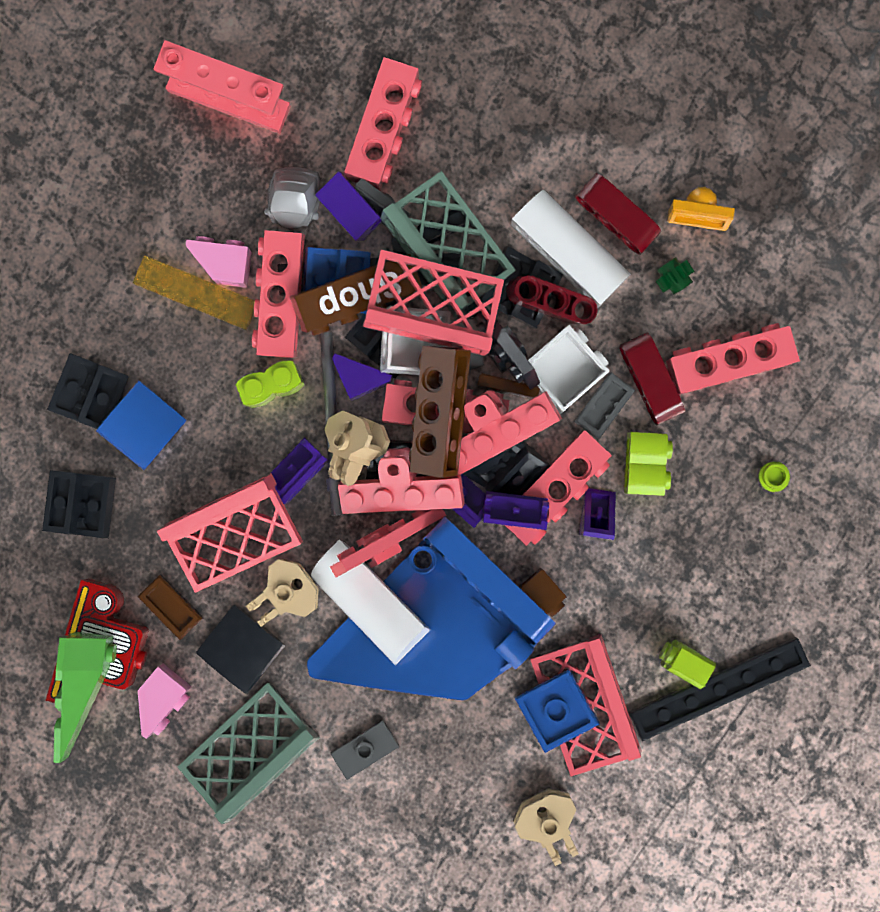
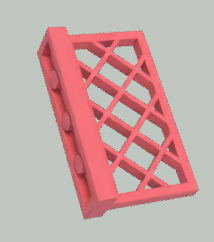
M381 250L363 327L445 347L471 350V353L486 356L490 352L492 345V334L504 280ZM385 259L398 262L404 273L390 281L383 271ZM406 264L415 267L409 270ZM420 268L429 270L435 281L422 289L412 273ZM437 272L443 273V274H445V275H443L442 277H439V275L437 274ZM450 276L459 277L466 287L454 296H451L443 283ZM382 277L383 281L385 282V285L379 288ZM408 277L417 292L402 300L393 285ZM468 280H472V281H476V282L473 283L472 285H470V283H469ZM482 283L495 286L493 298L482 304L473 289ZM438 284L447 300L433 308L424 292ZM389 288L397 304L389 309L375 306L377 295ZM469 292L478 307L463 315L455 299ZM417 296H420L429 310L419 317L411 315L405 306L406 303ZM449 303L459 317L458 320L451 324L443 323L436 311ZM491 304L490 312L488 313L485 307ZM401 307L404 313L397 312L395 310ZM481 311L487 320L485 333L473 330L467 318ZM432 315L434 320L426 319V317ZM462 322L465 328L456 325Z
M272 473L184 514L157 530L162 542L167 540L195 593L296 547L303 542L275 489L277 483ZM270 497L275 507L273 518L257 512L260 501ZM254 505L252 510L247 509V507ZM240 512L250 516L246 530L231 525L234 513ZM227 517L226 523L220 521ZM255 518L271 524L267 538L251 532ZM212 524L224 529L220 542L204 537L207 526ZM275 526L287 529L292 540L284 544L272 540ZM201 530L199 535L194 532ZM228 531L244 536L240 550L225 545ZM184 537L196 540L197 544L194 555L183 551L178 540ZM249 538L265 544L262 554L256 556L245 552ZM202 543L218 549L214 562L199 557ZM269 545L275 547L268 551ZM222 551L238 556L234 567L229 568L219 564ZM243 558L248 559L247 561L241 563ZM196 563L212 568L208 579L202 582L199 581L194 572Z
M601 634L530 659L538 684L550 678L543 674L539 664L547 660H552L562 665L559 673L563 672L566 667L582 675L578 682L579 686H581L585 677L596 682L599 691L595 699L585 697L589 704H591L592 709L597 707L608 714L609 720L605 729L598 726L592 728L602 734L595 749L579 741L581 735L569 740L572 743L570 749L567 742L560 745L570 776L626 759L631 761L641 758L642 750ZM585 648L589 661L584 671L567 663L572 652ZM566 654H567V656H566V658H565L564 661L561 660V659H559V658H557V657H559V656H563V655H566ZM590 665H591V668H592V671H593L594 676L591 675V674H589V673H587V671H588ZM600 695L602 697L604 705L597 702ZM610 725L612 726L614 734L608 732ZM606 736L618 743L621 753L608 756L598 751ZM577 745L592 753L588 763L575 767L571 754ZM595 755L598 756V757H600V758H602V759L593 761Z

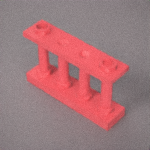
M164 40L153 70L170 77L166 85L168 92L279 134L281 133L291 107L290 102L279 99L284 87L283 84Z

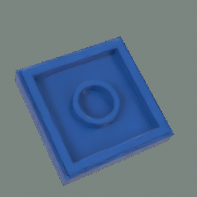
M570 668L515 697L544 753L600 724Z

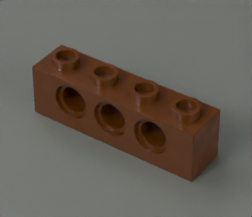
M422 346V353L418 360L420 368L419 383L415 391V398L417 400L416 413L412 421L413 442L409 452L410 472L439 478L458 476L471 350L442 346ZM440 373L442 374V377H443L442 385H440V383H439V375H440ZM437 405H438L439 410H440V413H439V416H438V417H437L436 411H435ZM433 436H434L435 439H436V447H435V448H434V446H433V444H432Z

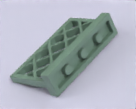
M442 171L382 211L380 219L406 254H411V257L443 265L441 262L443 251L460 254L459 269H463L464 255L482 258L480 274L485 275L486 259L497 260L505 271L498 276L491 277L503 280L516 271ZM438 182L447 192L446 202L428 199L429 189ZM425 192V194H424V199H423V198H417L418 196H420L421 194H423V193ZM450 197L455 204L450 203ZM410 202L423 204L421 220L408 218L401 208ZM427 205L445 208L442 224L425 221ZM449 209L458 210L465 216L464 227L447 225ZM469 223L472 225L474 229L468 228ZM414 225L420 226L419 231L416 229ZM424 227L442 229L439 245L430 244L423 238ZM446 230L463 233L461 249L444 246ZM467 234L481 237L484 241L483 252L465 249ZM487 248H489L492 254L487 253ZM433 250H438V251H439V252H438V257H437V255L434 253ZM419 269L429 284L435 281L429 270ZM437 272V274L439 275V277H442L443 275H445V274H443V273ZM452 276L443 281L451 296L462 291L460 288L461 279L457 277V281ZM482 283L478 285L475 293L480 298L495 286L486 284L482 287ZM438 284L432 287L442 302L447 300ZM464 294L455 299V302L460 310L463 311L474 300L472 296L467 297ZM447 304L446 307L454 317L457 316L451 304Z
M268 682L178 766V769L214 810V816L221 824H225L234 819L320 737L312 728L306 725L273 685ZM267 693L276 701L275 714L259 713L260 700ZM254 706V713H247ZM281 708L287 713V715L280 714ZM242 716L253 717L252 735L237 734V721ZM259 717L275 718L274 736L258 735ZM280 718H291L299 729L291 737L279 736ZM231 728V734H224ZM220 737L231 738L230 756L214 755L215 742ZM236 738L252 739L251 757H235ZM257 739L273 740V753L268 758H256ZM279 740H286V741L278 748ZM209 748L208 755H202ZM196 759H208L207 777H196L189 766ZM214 759L229 760L228 778H213ZM235 760L251 761L250 775L246 779H234ZM256 762H263L256 768ZM201 781H207L206 787L201 783ZM212 782L228 783L227 796L220 803L211 794ZM233 783H240V784L233 790Z

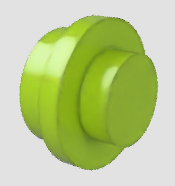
M773 461L761 467L758 479L765 490L779 492L788 485L790 473L784 464Z

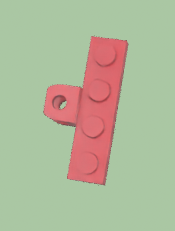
M488 390L465 404L464 412L474 431L462 437L458 474H463L560 421L562 417L547 391L509 412L499 395L493 390ZM481 405L485 406L486 411L482 409Z
M410 448L388 449L378 464L379 479L356 480L354 485L347 486L340 481L338 491L342 514L463 508L465 502L461 474L446 478L434 476L416 477L417 473L410 472Z
M443 509L417 510L411 514L414 520L407 524L404 519L390 526L386 524L356 541L358 547L364 545V548L356 552L354 546L338 554L339 562L333 564L330 568L335 577H338L370 558L372 561L368 565L370 568H373L400 553L402 549L399 542L447 515Z

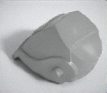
M301 167L277 168L274 171L267 192L268 208H265L264 214L270 217L272 223L293 230L302 226H308L312 220H318L319 213L317 211L320 200L315 194L320 190L319 172Z

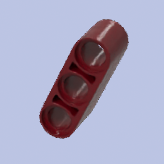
M595 173L575 195L576 200L584 209L636 254L641 255L661 233L660 227L610 181L598 173Z
M534 276L516 277L509 281L506 293L511 302L569 324H588L597 316V304L590 297ZM522 282L526 283L529 288V294L525 299L519 293V286ZM551 292L557 299L554 308L549 307L547 303V297ZM578 303H581L584 308V314L581 318H578L575 314V307Z
M646 332L620 344L619 349L655 425L685 413L680 395L651 335Z

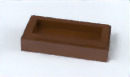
M483 373L479 375L477 388L493 390L529 400L538 396L540 391L539 386L530 390L525 383H517V381Z
M159 575L137 596L179 640H182L203 619L196 609L162 575Z

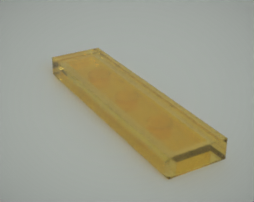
M145 255L133 281V284L246 331L254 314L255 300Z

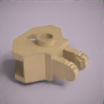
M341 411L328 418L324 430L330 445L328 452L333 454L329 464V477L334 480L341 479L340 481L347 486L354 485L363 465L369 466L372 460L386 454L390 440L384 425L361 416H355L346 411Z
M281 558L268 566L267 587L262 590L264 593L246 605L250 612L269 599L275 607L271 612H267L257 621L260 627L280 614L281 616L285 612L306 617L318 608L319 588L301 563ZM295 579L302 581V588L299 589L294 585Z
M548 788L521 802L513 820L520 839L541 843L543 848L546 847L555 866L562 862L553 843L562 838L572 857L579 854L570 837L569 826L576 812V807L568 792ZM540 807H545V808H546L545 810H543V811H541V812H538V811H537Z

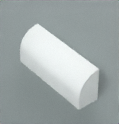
M545 190L535 195L512 218L511 226L557 271L564 274L563 276L582 295L593 299L597 304V308L631 275Z
M339 539L315 565L311 578L396 665L430 629L365 562L335 577L330 566L339 562L338 554L350 548Z

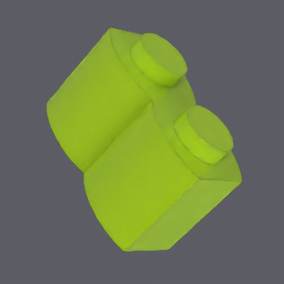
M281 361L270 366L264 373L255 372L242 377L235 385L243 405L257 408L267 405L276 396L292 395L298 392L305 384L297 365L293 361Z
M627 432L624 474L625 494L664 496L665 490L670 489L671 472L666 471L667 459L672 458L673 443L668 441V434Z
M673 640L671 643L667 642L659 654V658L662 659L661 666L698 689L705 687L716 667V663L678 640Z

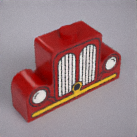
M89 578L80 581L65 635L83 632L113 636V644L117 646L116 658L114 663H110V668L102 684L125 690L134 684L138 669L142 670L145 665L147 652L144 651L149 629L145 626L114 618L113 615L117 614L124 605V596L119 588ZM56 666L45 700L55 703V697L62 686V681L55 680Z

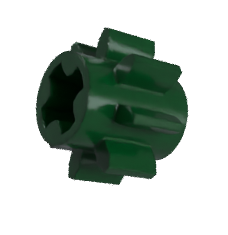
M675 257L657 270L661 277L656 280V283L663 293L670 289L673 295L693 283L689 275L695 271L687 259L680 263L677 257Z

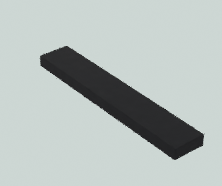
M794 637L711 674L705 687L702 689L689 684L629 711V715L643 742L811 665L799 639Z

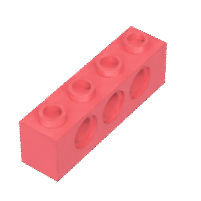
M383 57L344 170L347 180L358 183L362 178L379 191L383 183L388 184L393 171V166L389 165L392 155H398L403 141V137L399 136L402 126L407 127L412 116L413 109L409 108L412 97H418L421 90L422 80L419 79L418 68ZM396 91L401 93L403 97L398 102H390L386 98L387 95ZM382 120H389L393 123L392 128L388 131H381L376 126ZM378 148L383 151V155L378 160H371L367 157L368 151Z
M264 230V237H259L258 255L263 256L262 268H257L256 286L261 287L260 299H255L254 317L259 318L258 330H253L252 348H257L256 355L286 358L297 357L299 321L290 296L301 292L305 235L302 233ZM278 255H284L288 262L287 268L282 272H276L272 266L273 259ZM279 285L284 288L286 295L285 299L277 304L272 301L270 292L273 287ZM274 316L279 317L283 321V329L279 334L272 333L268 328L269 320Z
M779 323L762 327V333L751 336L750 331L732 335L733 341L721 344L720 339L703 343V349L692 352L690 347L673 351L674 357L668 359L666 364L679 395L799 362L800 359L791 327L780 328ZM757 342L766 346L767 355L765 358L756 355L754 348ZM727 350L736 353L738 357L736 366H731L725 361ZM698 358L707 361L709 369L706 374H701L696 370L695 362Z
M395 379L394 385H386L382 422L412 426L415 413L407 408V402L411 397L415 396L416 387H412L411 381ZM467 389L465 404L477 397L473 395V390ZM497 393L508 411L510 400L503 399L504 394ZM436 406L435 411H436V415H437V417H438V416H439V413H438V411H437V406ZM464 413L462 433L469 434L474 430Z
M584 430L522 496L547 498L549 502V509L547 511L548 523L551 520L556 523L568 511L565 505L572 497L578 500L588 490L589 486L586 482L593 475L599 478L608 469L610 464L607 460L612 455ZM574 459L582 460L586 466L585 473L580 477L574 476L570 471V464ZM554 481L562 483L565 488V493L560 499H554L549 494V486ZM504 525L526 546L530 542L534 545L537 544L547 533L546 530Z

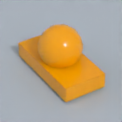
M697 187L690 192L687 201L673 200L668 211L667 222L727 231L734 219L735 208L717 206L716 194L711 189Z

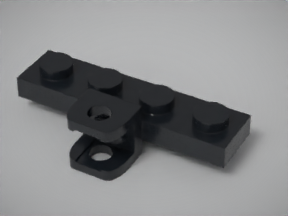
M469 292L465 293L467 297L471 296ZM474 301L463 311L467 314L478 306ZM479 311L470 316L469 320L475 318L479 323L476 325L478 331L485 333L487 320L482 312ZM495 320L492 345L488 353L489 357L502 374L507 371L505 363L509 362L511 366L508 369L517 383L524 381L527 387L532 390L540 384V380L534 367L526 358L528 355L523 344L508 325L503 328Z

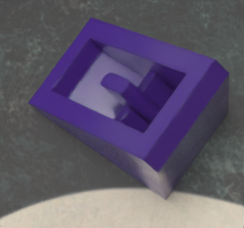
M335 353L332 360L351 401L381 389L387 384H391L393 380L390 374L380 372L377 369Z
M588 488L584 493L578 535L614 540L616 492Z

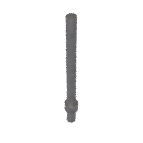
M332 332L320 334L326 424L328 418L337 414L335 371L332 360ZM327 439L328 469H329V467H330L329 464H330V462H331V459H332L333 454L330 453V452H328V449H329V446H330V445H329V442H328V439ZM329 477V479H326L327 491H330L331 516L344 515L342 514L338 484L341 479L334 480Z

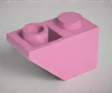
M196 236V240H186V247L217 285L248 287L252 252L248 247L244 246V242L226 240V244L214 243L213 238Z
M164 663L154 670L138 690L141 735L146 739L153 733L158 736L170 723L166 718L173 709L178 712L190 698L186 693L192 686Z

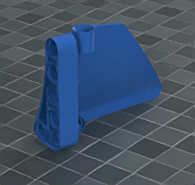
M444 516L383 581L423 621L430 631L394 665L348 617L308 659V674L312 678L417 695L467 700L509 668L517 669L532 654L537 643L556 623ZM422 550L427 551L432 557L431 565L424 569L417 567L414 561L416 553Z

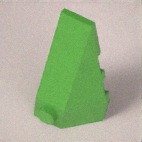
M74 632L59 637L55 680L62 681V686L55 697V708L61 712V718L57 719L54 727V763H61L69 757L110 668V663L115 661L117 646L113 644V636Z

